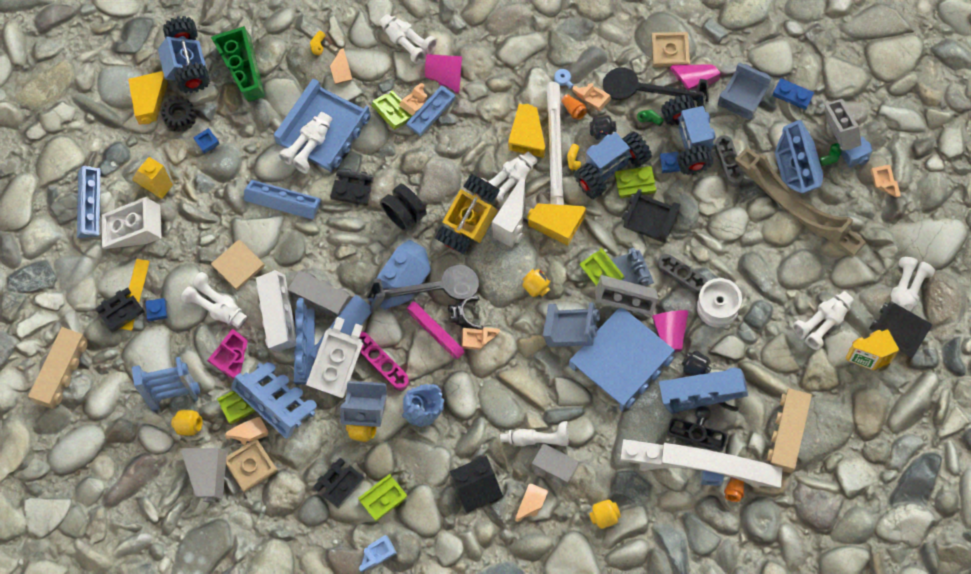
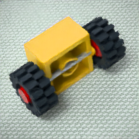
M471 173L463 187L474 193V196L460 189L442 221L455 230L452 231L442 225L435 236L436 240L465 255L471 241L459 234H464L478 243L482 241L498 210L482 201L481 198L494 203L500 192V189L488 181Z

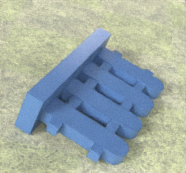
M299 298L297 300V309H295V385L307 383L315 362L309 355L315 347V309H307L304 298Z
M259 363L256 367L257 370L251 374L246 372L243 375L241 373L236 375L231 389L286 439L292 436L295 426L297 428L301 426L302 422L300 421L307 416L311 418L315 416L316 402L313 400L303 402L301 400L303 391L300 388L294 387L290 390L287 387L289 382L287 376L280 375L276 377L273 374L275 371L274 364L265 363L263 365ZM268 378L271 382L262 387L259 383ZM282 391L284 395L276 400L273 396ZM294 403L299 406L292 412L287 410Z

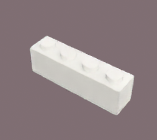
M274 270L257 277L256 290L260 299L259 307L262 311V325L266 333L265 342L267 347L279 353L296 346V331L286 276Z

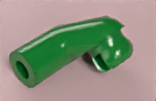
M651 109L640 111L637 114V119L641 123L654 122L660 127L665 121L664 118Z
M839 143L831 144L828 155L819 158L821 167L836 163L842 153Z

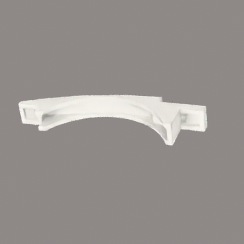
M623 439L620 461L640 464V471L661 468L695 469L727 475L744 481L752 487L781 488L783 468L699 448L669 443L659 445Z

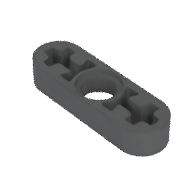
M719 136L715 143V149L724 176L730 186L737 187L743 182V170L736 162L728 165L724 161L727 157H731L735 161L737 157L733 141L729 136ZM721 142H724V144H727V147H726V151H727V152H725L724 146L721 145ZM733 169H734V174H735V176L738 177V180H735V178H732V174H733L732 170H733Z
M664 254L658 260V269L662 273L696 294H700L701 288L708 282L704 275L672 255ZM669 261L670 266L667 265L666 267H664L663 263ZM679 270H685L688 273V276L686 278H680L677 275V272ZM699 281H701V282H702V286L700 285V286L696 287V286H695L696 282L698 283Z

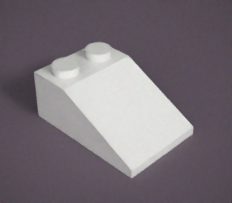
M522 177L492 221L493 238L511 248L515 243L518 244L523 236L525 179Z
M147 197L102 214V248L104 249L143 245L161 239L160 205Z

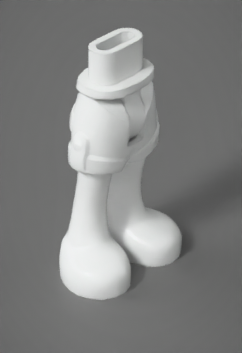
M386 14L379 21V25L383 27V31L388 34L390 40L394 44H401L410 52V59L415 64L422 63L426 59V54H432L436 48L437 39L434 36H429L426 39L421 38L412 30L413 27L408 22L397 19L395 16L392 17L389 14ZM409 38L419 47L416 48L407 39Z
M320 112L317 117L314 116L313 120L301 128L299 138L289 148L283 149L279 153V158L288 165L293 163L300 172L306 174L310 169L307 162L308 156L317 145H321L324 142L325 135L330 128L329 124L333 120L332 117L323 112ZM308 141L303 150L295 157L301 146Z
M530 152L519 155L517 158L503 164L502 171L488 181L497 187L508 178L499 188L500 192L494 203H492L493 205L500 206L504 201L503 196L517 184L521 177L526 179L528 173L533 170V165L537 163V159Z
M902 257L899 261V266L903 269V275L898 287H894L890 295L892 302L911 312L913 307L919 302L917 294L923 280L931 278L934 275L935 269L928 263L920 262L915 279L910 289H907L918 260L912 257Z
M200 272L193 281L195 289L189 286L181 295V300L184 303H196L210 312V316L213 319L227 323L229 326L234 325L236 328H240L247 319V316L242 313V309L238 308L231 297L227 295L222 296L210 288L208 276L203 272ZM197 291L211 298L214 302H216V304H213L204 299L202 296L198 294Z
M843 291L840 295H835L830 300L822 302L818 306V312L805 323L797 320L792 324L794 332L802 340L823 319L826 320L818 330L811 333L805 340L809 347L819 350L823 346L822 337L832 326H838L844 321V316L851 309L850 305L854 303V299Z
M567 421L561 422L558 425L557 432L548 434L535 432L533 429H519L514 432L509 430V434H500L501 442H509L510 445L514 446L535 445L536 443L568 446Z

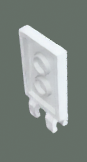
M337 317L333 329L329 328L324 334L306 385L343 398L347 389V382L350 381L363 345L362 340L359 339L363 326L355 324L351 336L344 334L340 331L345 319Z

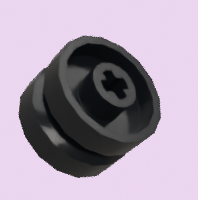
M400 183L392 190L393 195L387 194L380 200V205L390 220L401 230L407 232L415 225L414 220L420 221L427 215V210L417 195L406 185Z

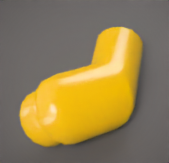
M320 30L310 41L311 51L315 55H321L324 50L321 41L326 35Z
M572 144L567 154L568 167L572 171H576L581 167V162L576 161L579 151L577 144Z

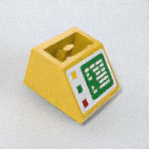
M888 329L882 332L877 330L866 339L861 337L853 341L845 358L849 362L876 370L890 364L898 353L899 348Z

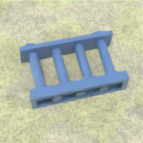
M176 357L177 367L147 373L142 370L140 365L132 367L134 386L152 411L160 409L159 402H162L163 399L190 394L194 401H198L197 394H200L199 384L194 381L188 371L187 363H183L180 357Z

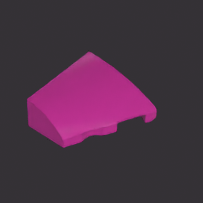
M426 54L425 77L432 81H437L439 85L447 86L454 90V93L459 94L462 56Z
M712 64L673 65L670 67L677 80H681L687 90L697 88L700 79H706L708 85L719 81L721 74Z
M688 310L671 311L652 316L658 337L674 349V353L682 351Z
M232 329L207 362L234 380V377L241 373L248 340Z

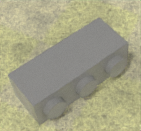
M839 99L825 103L827 123L842 150H850L862 146L859 126L844 100Z
M299 271L288 288L290 297L296 300L304 298L305 304L335 319L350 302V296L346 290L342 288L336 289L328 281H320L309 272Z
M600 275L595 290L596 302L651 316L658 301L656 289Z

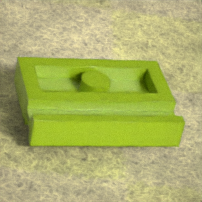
M393 90L389 94H384L372 101L371 106L393 130L406 124L412 117L410 113L399 106L401 99Z
M652 166L615 171L614 175L619 199L631 197L633 193H637L638 189L642 190V195L656 193Z
M602 248L579 264L596 287L600 275L619 280L625 279L624 275Z
M234 390L217 398L230 425L256 412Z
M389 474L358 497V500L374 521L377 522L406 500L408 496L391 474Z

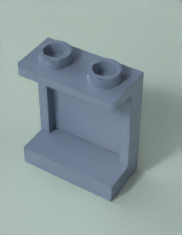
M738 63L736 71L726 89L719 96L718 106L751 120L770 86L772 77L768 76L765 72L753 69L747 64Z
M589 303L588 309L559 310L556 304H548L543 333L548 347L593 345L594 337H597L596 323L600 319L599 310L596 309L594 303Z
M348 381L346 399L344 403H341L340 407L341 424L381 427L387 400L386 384Z

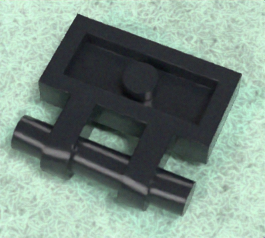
M347 168L344 170L337 169L336 176L343 177L342 181H334L330 195L331 200L367 206L371 186H365L366 182L373 183L374 175H369L363 171L361 173L353 172ZM350 179L359 180V183H358V184L349 183V180H350Z
M128 287L122 291H117L116 295L107 301L103 300L100 302L101 305L95 308L98 314L105 310L107 311L101 315V318L111 333L144 313L143 308L133 295L127 299L125 298L132 294ZM119 301H121L120 304H118V305L115 306L114 308H111L113 305H115L116 303H118Z
M339 458L335 463L333 462L329 466L330 469L323 476H320L317 479L318 482L313 486L317 492H320L325 487L327 490L322 494L323 497L337 509L365 480L350 465L343 470L341 467L346 462L342 458ZM335 474H338L339 477L331 484L329 482Z

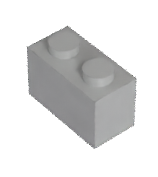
M543 443L532 462V469L536 475L552 479L551 481L555 485L568 487L578 468L579 461Z

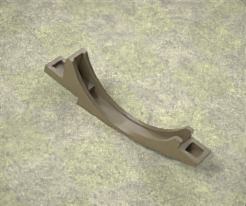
M746 147L735 158V162L772 199L821 239L823 237L827 238L852 258L865 245L866 241L851 231L852 218L827 214L805 202L780 179L766 156L763 154L759 156Z

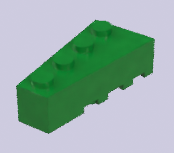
M245 26L211 36L212 41L246 100L251 102L264 98L265 94L251 36Z

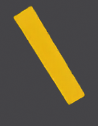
M136 259L129 285V290L132 294L128 295L126 299L133 295L138 303L140 302L150 261ZM135 319L119 329L132 331Z

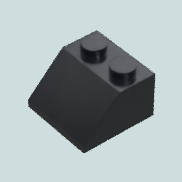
M487 455L450 471L451 480L466 513L503 498Z

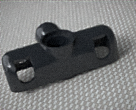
M700 406L696 409V423L675 417L670 420L667 429V435L670 438L675 437L680 441L689 443L693 447L714 449L717 452L723 451L727 441V434L704 426L705 421L711 416V411L708 407ZM675 422H682V428L674 426ZM692 433H699L702 438L695 439L692 437ZM714 433L721 434V440L713 438Z

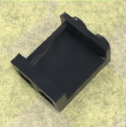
M638 189L637 193H633L630 198L629 204L631 206L629 210L625 209L622 220H624L623 227L666 244L679 214L681 204L673 202L672 206L642 195V190Z
M892 301L889 304L885 302L879 311L882 313L880 319H874L869 328L872 330L871 334L877 330L882 332L888 329L899 351L913 358L933 324Z

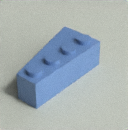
M734 367L721 372L659 381L663 404L671 414L749 396L744 373L741 368Z

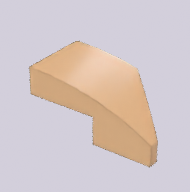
M344 48L339 51L330 66L335 85L352 80Z
M423 83L416 86L412 93L402 99L399 104L400 107L412 116L423 106L427 99V94H424Z
M593 83L588 84L587 87L577 88V86H574L572 88V91L580 99L599 112L611 100V96L608 93L593 87Z
M890 165L870 169L876 188L896 198L901 196L898 183L894 181Z
M486 327L483 330L463 328L461 347L462 349L481 350L499 334L500 329Z
M261 417L244 422L225 433L226 439L230 440V438L239 440L243 445H246L247 441L250 442L268 436V430Z
M529 484L515 521H522V518L531 515L532 517L537 516L538 511L542 509L548 490Z

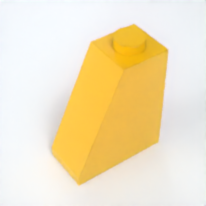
M163 71L129 78L133 109L138 124L146 125L157 121L168 85V79H165Z
M530 104L518 105L508 141L509 151L523 154L530 152L533 156L545 157V143L537 107Z
M151 157L146 159L132 178L134 182L160 199L173 186L165 167Z
M537 203L535 208H531L527 215L528 226L568 246L586 216V207Z

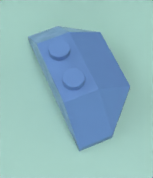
M800 119L784 126L783 133L775 150L782 181L790 189L802 194L821 187L823 171L815 143L803 121Z
M411 240L406 241L397 247L376 279L380 278L383 288L389 289L422 284L431 272L426 249ZM415 294L390 297V299L382 301L380 308L386 310L390 307L410 302ZM369 298L368 300L373 303V298Z

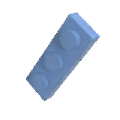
M441 85L409 119L406 126L421 137L456 99V95Z

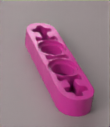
M412 302L406 307L408 313L453 358L458 360L465 353L462 347L416 302Z
M361 332L359 338L361 340L364 339L368 347L365 349V346L362 345L360 354L394 389L398 391L405 390L409 386L408 375L368 334ZM377 350L380 353L378 358L371 359L369 357L370 351ZM385 363L393 366L389 372H384L381 368ZM395 372H396V376H397L399 379L404 378V379H403L404 384H401V383L396 384V383H397V380H396V378L393 376V375L395 374Z

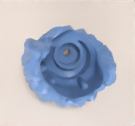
M424 384L408 390L403 398L404 413L402 417L418 427L432 424L444 409V399L441 398L440 388L434 384Z

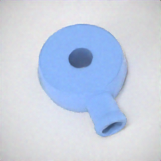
M566 69L556 71L554 75L555 82L560 86L567 85L571 89L574 84L570 82V72Z

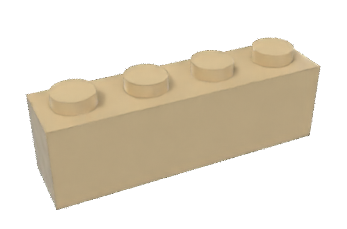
M61 327L28 395L34 403L54 410L61 403L62 393L65 387L69 386L72 372L77 369L79 358L87 348L88 340L83 334Z
M788 388L786 394L781 396L779 405L783 407L782 411L777 413L775 423L778 424L777 431H773L771 438L774 446L773 450L769 449L766 460L770 461V465L783 468L782 472L792 474L795 470L812 394Z

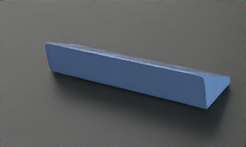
M82 166L78 171L77 238L99 237L100 168Z
M251 180L244 189V200L247 202L309 219H314L321 199L254 180Z
M354 295L338 316L345 319L340 332L350 336L355 324L362 325L371 313V306L357 295ZM335 321L329 328L333 329ZM324 335L315 345L312 351L309 353V355L314 360L316 359Z

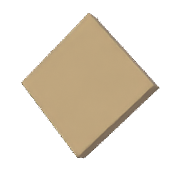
M688 32L652 33L653 67L690 65Z
M240 239L211 263L212 267L236 291L265 267V264Z
M258 439L249 442L226 457V466L244 493L278 472Z

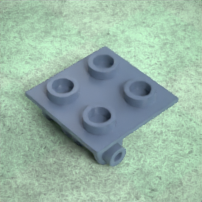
M630 248L628 254L611 259L624 275L625 279L623 281L642 286L654 283L640 249Z

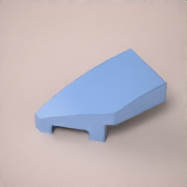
M387 535L364 549L365 554L359 570L361 572L366 571L397 554Z

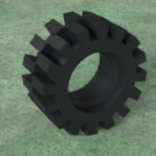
M175 96L173 101L171 98L168 99L170 103L165 102V107L162 106L161 115L166 126L171 128L172 131L176 129L177 132H181L182 128L186 131L187 126L191 128V123L195 124V119H197L192 102L188 98L184 99L183 96H180V99ZM182 109L186 111L182 118L175 119L172 117V114L177 110Z

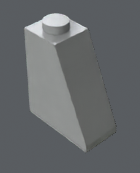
M182 448L183 459L196 497L202 498L203 502L215 503V499H223L227 452L219 448Z

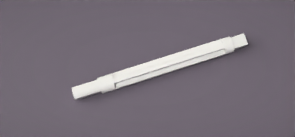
M552 81L547 83L550 202L555 205H564L560 85Z

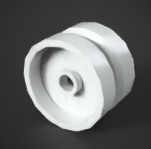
M718 278L706 282L701 288L697 302V312L701 320L707 325L716 328L725 327L733 323L738 316L742 303L741 291L736 284L727 279Z

